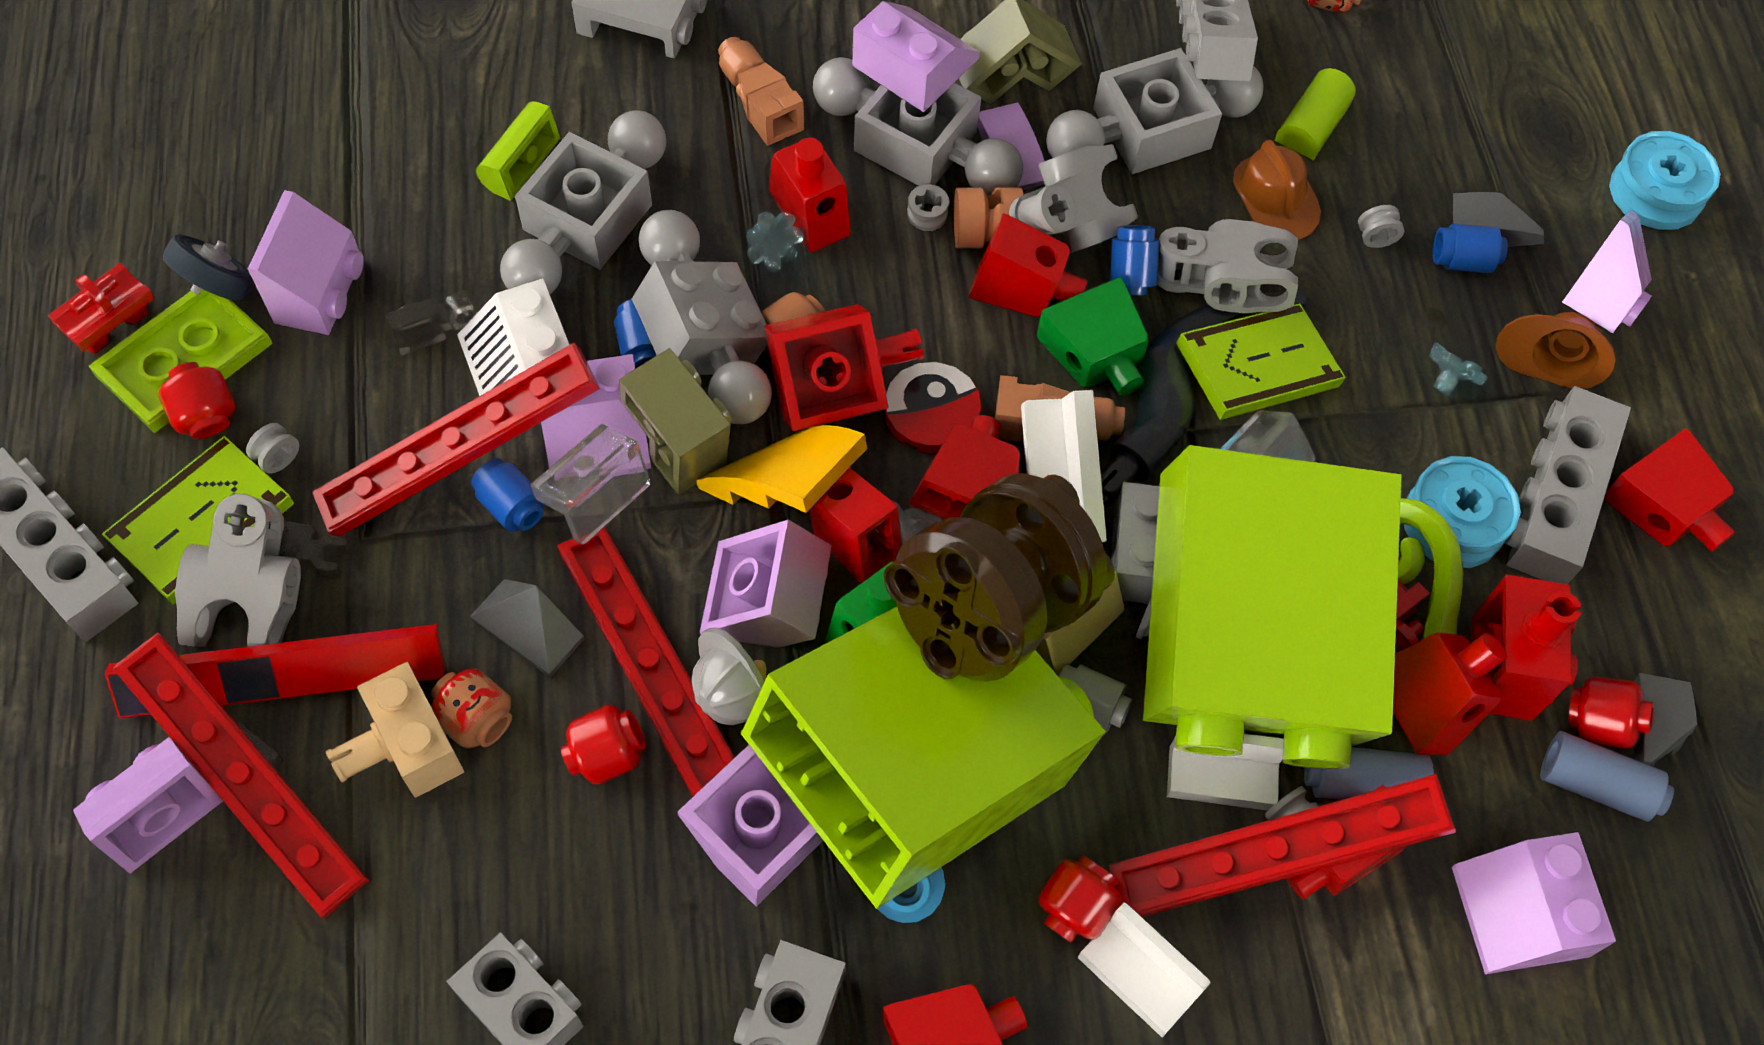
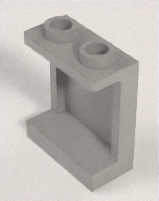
M573 0L572 9L577 34L593 38L600 23L663 40L666 56L675 59L681 45L689 43L693 32L694 18L697 12L703 13L707 0Z

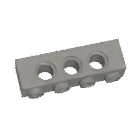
M1176 0V6H1180L1179 23L1183 24L1182 39L1183 42H1187L1186 61H1193L1196 79L1251 81L1258 37L1248 0Z
M1576 386L1572 388L1563 402L1558 400L1553 402L1543 424V427L1550 429L1547 439H1541L1531 460V465L1538 467L1535 477H1529L1519 497V504L1525 506L1522 517H1519L1515 531L1505 541L1506 545L1512 547L1506 566L1544 581L1568 584L1583 568L1631 407Z
M2 447L0 448V546L65 622L86 643L139 604L126 588L134 580L114 557L105 563L96 553L103 549L104 546L84 523L76 529L73 528L67 519L75 513L55 490L46 496L38 487L45 483L46 480L25 457L16 463ZM53 537L51 541L43 545L46 540ZM84 570L80 576L71 580L76 573Z
M780 940L775 956L766 953L762 959L754 983L755 987L762 989L755 1010L744 1009L733 1041L742 1045H820L845 976L846 963ZM792 998L799 1001L804 1008L801 1018L793 1023H782L776 1020L771 1011L774 1005L781 999Z

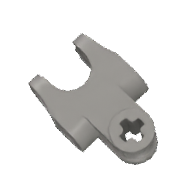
M1113 144L1105 146L1087 145L1039 163L1038 167L1045 187L1016 198L1009 210L1010 216L1049 236L1055 233H1062L1070 253L1116 236L1118 226L1128 225L1138 218L1134 204L1122 207L1116 206L1106 197L1101 182L1103 169L1109 162L1117 159Z
M1226 219L1215 222L1209 227L1208 231L1194 230L1187 227H1173L1161 233L1159 238L1160 258L1158 262L1157 285L1166 291L1204 294V299L1208 305L1214 309L1228 312H1279L1294 306L1298 289V277L1287 270V268L1293 267L1298 247V238L1291 232L1253 221ZM1178 239L1185 240L1183 250L1177 249ZM1276 242L1286 247V251L1277 256L1260 253L1261 248L1268 243ZM1176 269L1181 270V280H1174ZM1262 284H1278L1287 290L1280 296L1270 297L1263 294L1259 288Z
M234 494L225 498L217 506L214 514L210 546L190 544L184 550L175 587L177 637L180 645L206 647L207 642L211 639L218 614L225 606L233 602L238 603L245 610L248 617V647L282 643L288 622L296 609L301 568L298 559L278 556L284 530V518L280 509L272 502L247 494ZM255 517L254 527L243 528L245 518Z

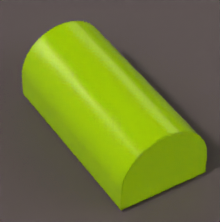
M1327 68L1319 71L1278 130L1274 141L1314 160L1354 99L1356 88L1351 78L1337 69Z
M529 102L476 168L477 177L492 193L512 201L560 140L550 106L539 102Z

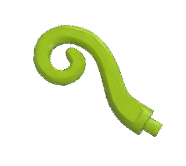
M1401 498L1400 524H1408L1418 529L1427 540L1434 558L1433 587L1421 640L1439 632L1457 635L1463 588L1462 553L1457 537L1449 523L1437 510L1422 501ZM1406 537L1400 544L1401 559L1398 562V581L1402 584H1407L1414 580L1421 572L1425 563L1424 549L1420 541L1414 537Z

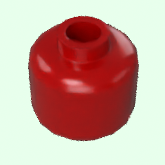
M186 362L172 368L168 372L170 378L161 385L158 397L171 426L177 433L190 435L192 439L200 440L217 435L230 426L229 419L236 411V403L223 375L218 369L209 366L199 367L197 362Z
M1593 676L1586 680L1582 688L1574 687L1570 701L1569 726L1570 728L1578 729L1581 739L1596 745L1630 749L1637 743L1640 733H1651L1654 719V702L1644 701L1643 690L1637 682Z
M604 705L570 722L566 730L567 744L561 746V753L572 775L575 776L581 773L590 783L599 785L638 767L641 760V751L645 750L647 746L641 726L630 710L622 712L617 706Z
M1084 855L1080 857L1078 862L1072 859L1062 860L1038 896L1040 906L1049 913L1044 924L1071 943L1077 934L1089 940L1097 939L1121 905V894L1115 888L1119 880Z

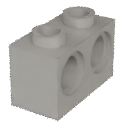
M500 932L446 981L458 997L502 1045H565L584 1027L575 1013L582 1005L580 1001L559 979L550 986L541 977L537 970L544 963L522 939L512 945ZM501 968L515 970V979L509 988L501 992L488 990L489 978L495 971ZM546 1008L554 1012L553 1022L546 1031L540 1034L525 1032L526 1020L533 1011Z

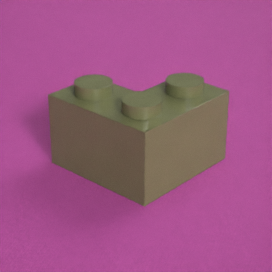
M1004 0L960 39L980 52L979 59L959 77L963 88L981 96V99L989 104L995 102L1023 77L1050 91L1082 65L1065 25L1024 0Z
M668 348L620 378L619 389L621 403L649 437L651 461L679 496L696 485L697 479L727 464L730 423L732 419L725 405L717 397L710 399L701 388V378L694 366L686 359L680 361L671 348Z

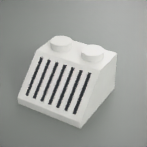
M543 278L496 293L457 334L479 396L569 345Z

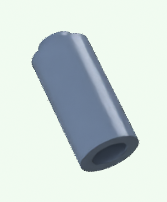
M1559 731L1551 741L1541 766V780L1646 822L1652 820L1656 814L1663 816L1670 807L1674 796V787L1668 784L1669 776L1667 772L1563 731Z
M1351 747V766L1349 768L1316 769L1304 767V782L1306 786H1312L1316 798L1344 800L1372 792L1382 784L1387 788L1434 774L1431 757L1428 754Z

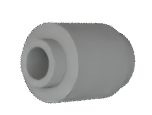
M1066 664L1059 677L1072 680L1085 692L1092 705L1094 718L1106 731L1105 733L1108 732L1111 725L1121 728L1133 701L1132 698L1125 696L1127 685L1083 665L1075 668Z

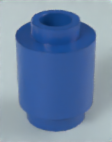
M1451 224L1449 228L1440 227L1434 238L1433 261L1437 265H1444L1446 270L1493 273L1497 265H1502L1505 261L1508 248L1506 237H1501L1498 227Z
M1143 225L1118 226L1117 237L1112 238L1110 281L1121 277L1130 295L1147 294V287L1157 285L1160 240L1155 238V227Z
M632 299L625 301L617 309L614 326L621 356L633 354L636 369L657 355Z
M495 458L484 463L475 472L471 485L475 489L476 499L507 531H525L540 521L544 514L543 508L546 498L513 463Z

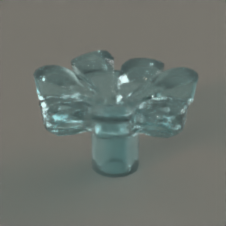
M767 211L758 215V223L754 228L749 229L746 235L747 241L752 245L748 249L747 255L754 264L764 260L768 271L776 272L781 268V257L787 262L797 257L798 251L792 244L801 243L804 240V232L802 228L792 226L795 223L794 215L781 212L775 218L772 213Z
M1434 342L1429 357L1438 363L1442 372L1433 384V388L1449 396L1458 381L1468 380L1482 385L1488 379L1487 376L1482 374L1481 370L1483 368L1472 361L1462 363L1461 358L1447 352L1442 345Z

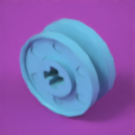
M1651 131L1638 136L1628 146L1621 162L1612 172L1609 188L1613 201L1625 215L1631 210L1639 215L1641 225L1658 230H1674L1692 224L1706 206V202L1719 187L1721 173L1716 159L1699 142L1689 136L1672 131Z
M1450 456L1433 462L1420 475L1416 486L1406 498L1416 499L1428 504L1445 518L1457 537L1462 553L1463 568H1472L1488 562L1515 531L1521 514L1518 494L1508 478L1491 464L1473 457ZM1404 524L1407 535L1419 540L1424 549V555L1434 561L1431 548L1422 533L1415 527Z

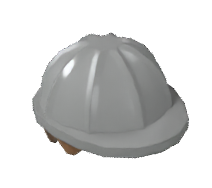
M716 627L708 628L702 632L698 639L700 659L697 661L692 674L695 702L701 706L703 713L708 714L713 720L721 724H741L747 721L766 680V664L763 660L753 661L742 645L726 631Z

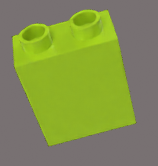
M1189 445L1160 474L1143 721L1177 725L1175 748L1183 752L1201 755H1242L1244 734L1284 738L1283 763L1316 769L1349 768L1351 766L1352 746L1392 734L1402 474Z
M895 607L769 673L741 735L871 903L878 909L1065 787L1106 731L1094 718L1092 705L1085 692L1072 680L1058 677L1036 650L1010 674L995 681H976L960 675L952 679H943L937 676L924 662L920 647L907 631L898 608Z

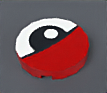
M939 362L918 363L902 370L890 382L886 393L889 408L884 409L885 420L893 436L904 445L907 442L909 445L917 447L916 451L927 454L938 452L954 424L961 423L971 428L973 419L980 416L981 413L979 391L970 377L954 366Z

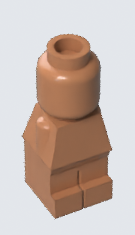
M730 37L723 41L718 49L721 70L731 84L736 87V93L742 101L748 122L750 121L765 144L769 146L785 137L803 131V100L796 90L793 91L790 88L786 77L765 63L755 47L748 41L740 40L738 37Z
M1000 375L995 419L1001 424L998 438L1000 440L1024 442L1021 404L1026 400L1062 399L1071 393L1045 383L1036 385L1017 383L1018 377ZM1094 397L1097 441H1108L1112 435L1121 436L1125 420V407L1115 406V402L1109 398Z

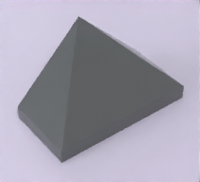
M504 579L470 616L471 621L550 678L584 641V636L537 585Z

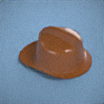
M1270 139L1263 142L1260 150L1256 151L1251 157L1241 161L1235 168L1233 183L1253 222L1285 229L1295 235L1298 240H1302L1313 233L1319 224L1321 209L1318 199L1307 180L1305 162L1296 151L1288 147L1277 146Z
M1563 312L1555 316L1534 314L1519 317L1506 324L1498 334L1496 342L1498 357L1509 369L1568 388H1573L1574 386L1582 389L1591 388L1603 383L1613 372L1616 361L1614 348L1602 334V330L1597 323L1577 312Z

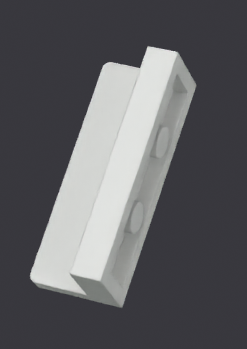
M1093 390L1073 391L1062 399L1026 400L1021 404L1027 474L1041 478L1056 474L1069 481L1077 491L1080 505L1093 521L1102 543L1106 542Z

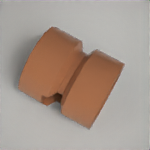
M982 187L956 188L954 198V237L956 248H983L985 243L991 240L1002 214L1009 215L1012 202L1024 195L1023 189L1021 187H996L992 194H986Z

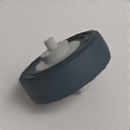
M178 234L171 238L165 248L163 261L178 275L193 284L190 290L195 294L199 295L202 289L217 296L238 301L247 295L253 284L248 268L226 253L224 250L227 244L220 240L214 246L197 238Z

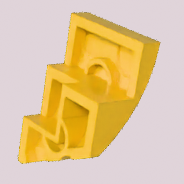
M820 425L809 427L702 476L696 480L698 489L732 505L741 497H744L769 509L778 500L807 513L867 449L865 434L839 426Z

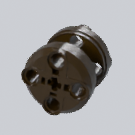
M1018 473L999 478L978 492L965 506L960 517H952L934 523L907 540L900 548L895 562L887 566L884 571L886 589L893 600L896 601L900 617L907 631L920 647L921 655L928 668L943 679H952L960 675L976 681H995L1010 674L1031 656L1041 643L1045 633L1059 630L1077 621L1098 603L1104 590L1115 579L1112 561L1105 553L1101 538L1093 521L1080 505L1077 491L1069 481L1056 474L1041 478L1035 475Z

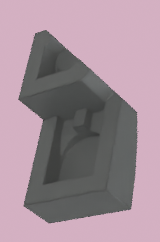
M1453 193V224L1498 227L1501 237H1506L1508 247L1544 244V230L1502 193Z
M1638 673L1634 682L1641 686L1644 701L1654 702V719L1651 733H1640L1633 749L1637 761L1653 767L1656 761L1669 754L1672 756L1678 752L1686 738L1694 731L1697 726L1695 701L1691 682Z

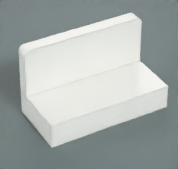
M1244 734L1242 755L1211 756L1177 750L1175 748V736L1169 750L1167 797L1269 810L1278 802L1279 763L1283 759L1284 739Z
M1123 903L1115 911L1102 934L1097 939L1092 940L1078 956L1079 960L1161 1037L1169 1031L1211 983L1205 975L1126 903Z

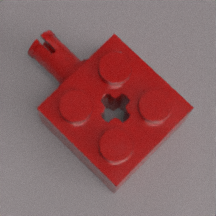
M859 304L763 326L783 419L792 431L888 409L882 367L924 358L923 348H918L922 341L917 329L875 339L870 312ZM829 358L835 364L829 365L827 368L828 374L822 376L817 371V368L822 366L823 359Z
M1506 574L1472 616L1471 643L1484 633H1488L1501 643L1507 654L1506 660L1488 672L1501 692L1500 703L1489 714L1532 721L1548 705H1551L1568 685L1570 686L1574 682L1578 661L1577 656L1571 653V635L1575 630L1577 619L1581 616V612L1577 611V609L1581 608V603L1576 596L1570 593V585Z

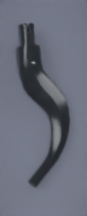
M1297 290L1294 305L1300 303L1303 308L1306 307V293L1304 290ZM1286 291L1263 294L1270 297H1277L1282 295ZM1206 305L1178 318L1164 328L1149 343L1139 369L1144 382L1138 387V413L1136 420L1110 448L1112 460L1100 472L1102 494H1106L1103 497L1104 506L1109 507L1115 503L1123 482L1131 483L1133 480H1147L1179 443L1193 418L1195 399L1190 377V367L1176 344L1181 333L1228 322L1246 313L1221 311Z

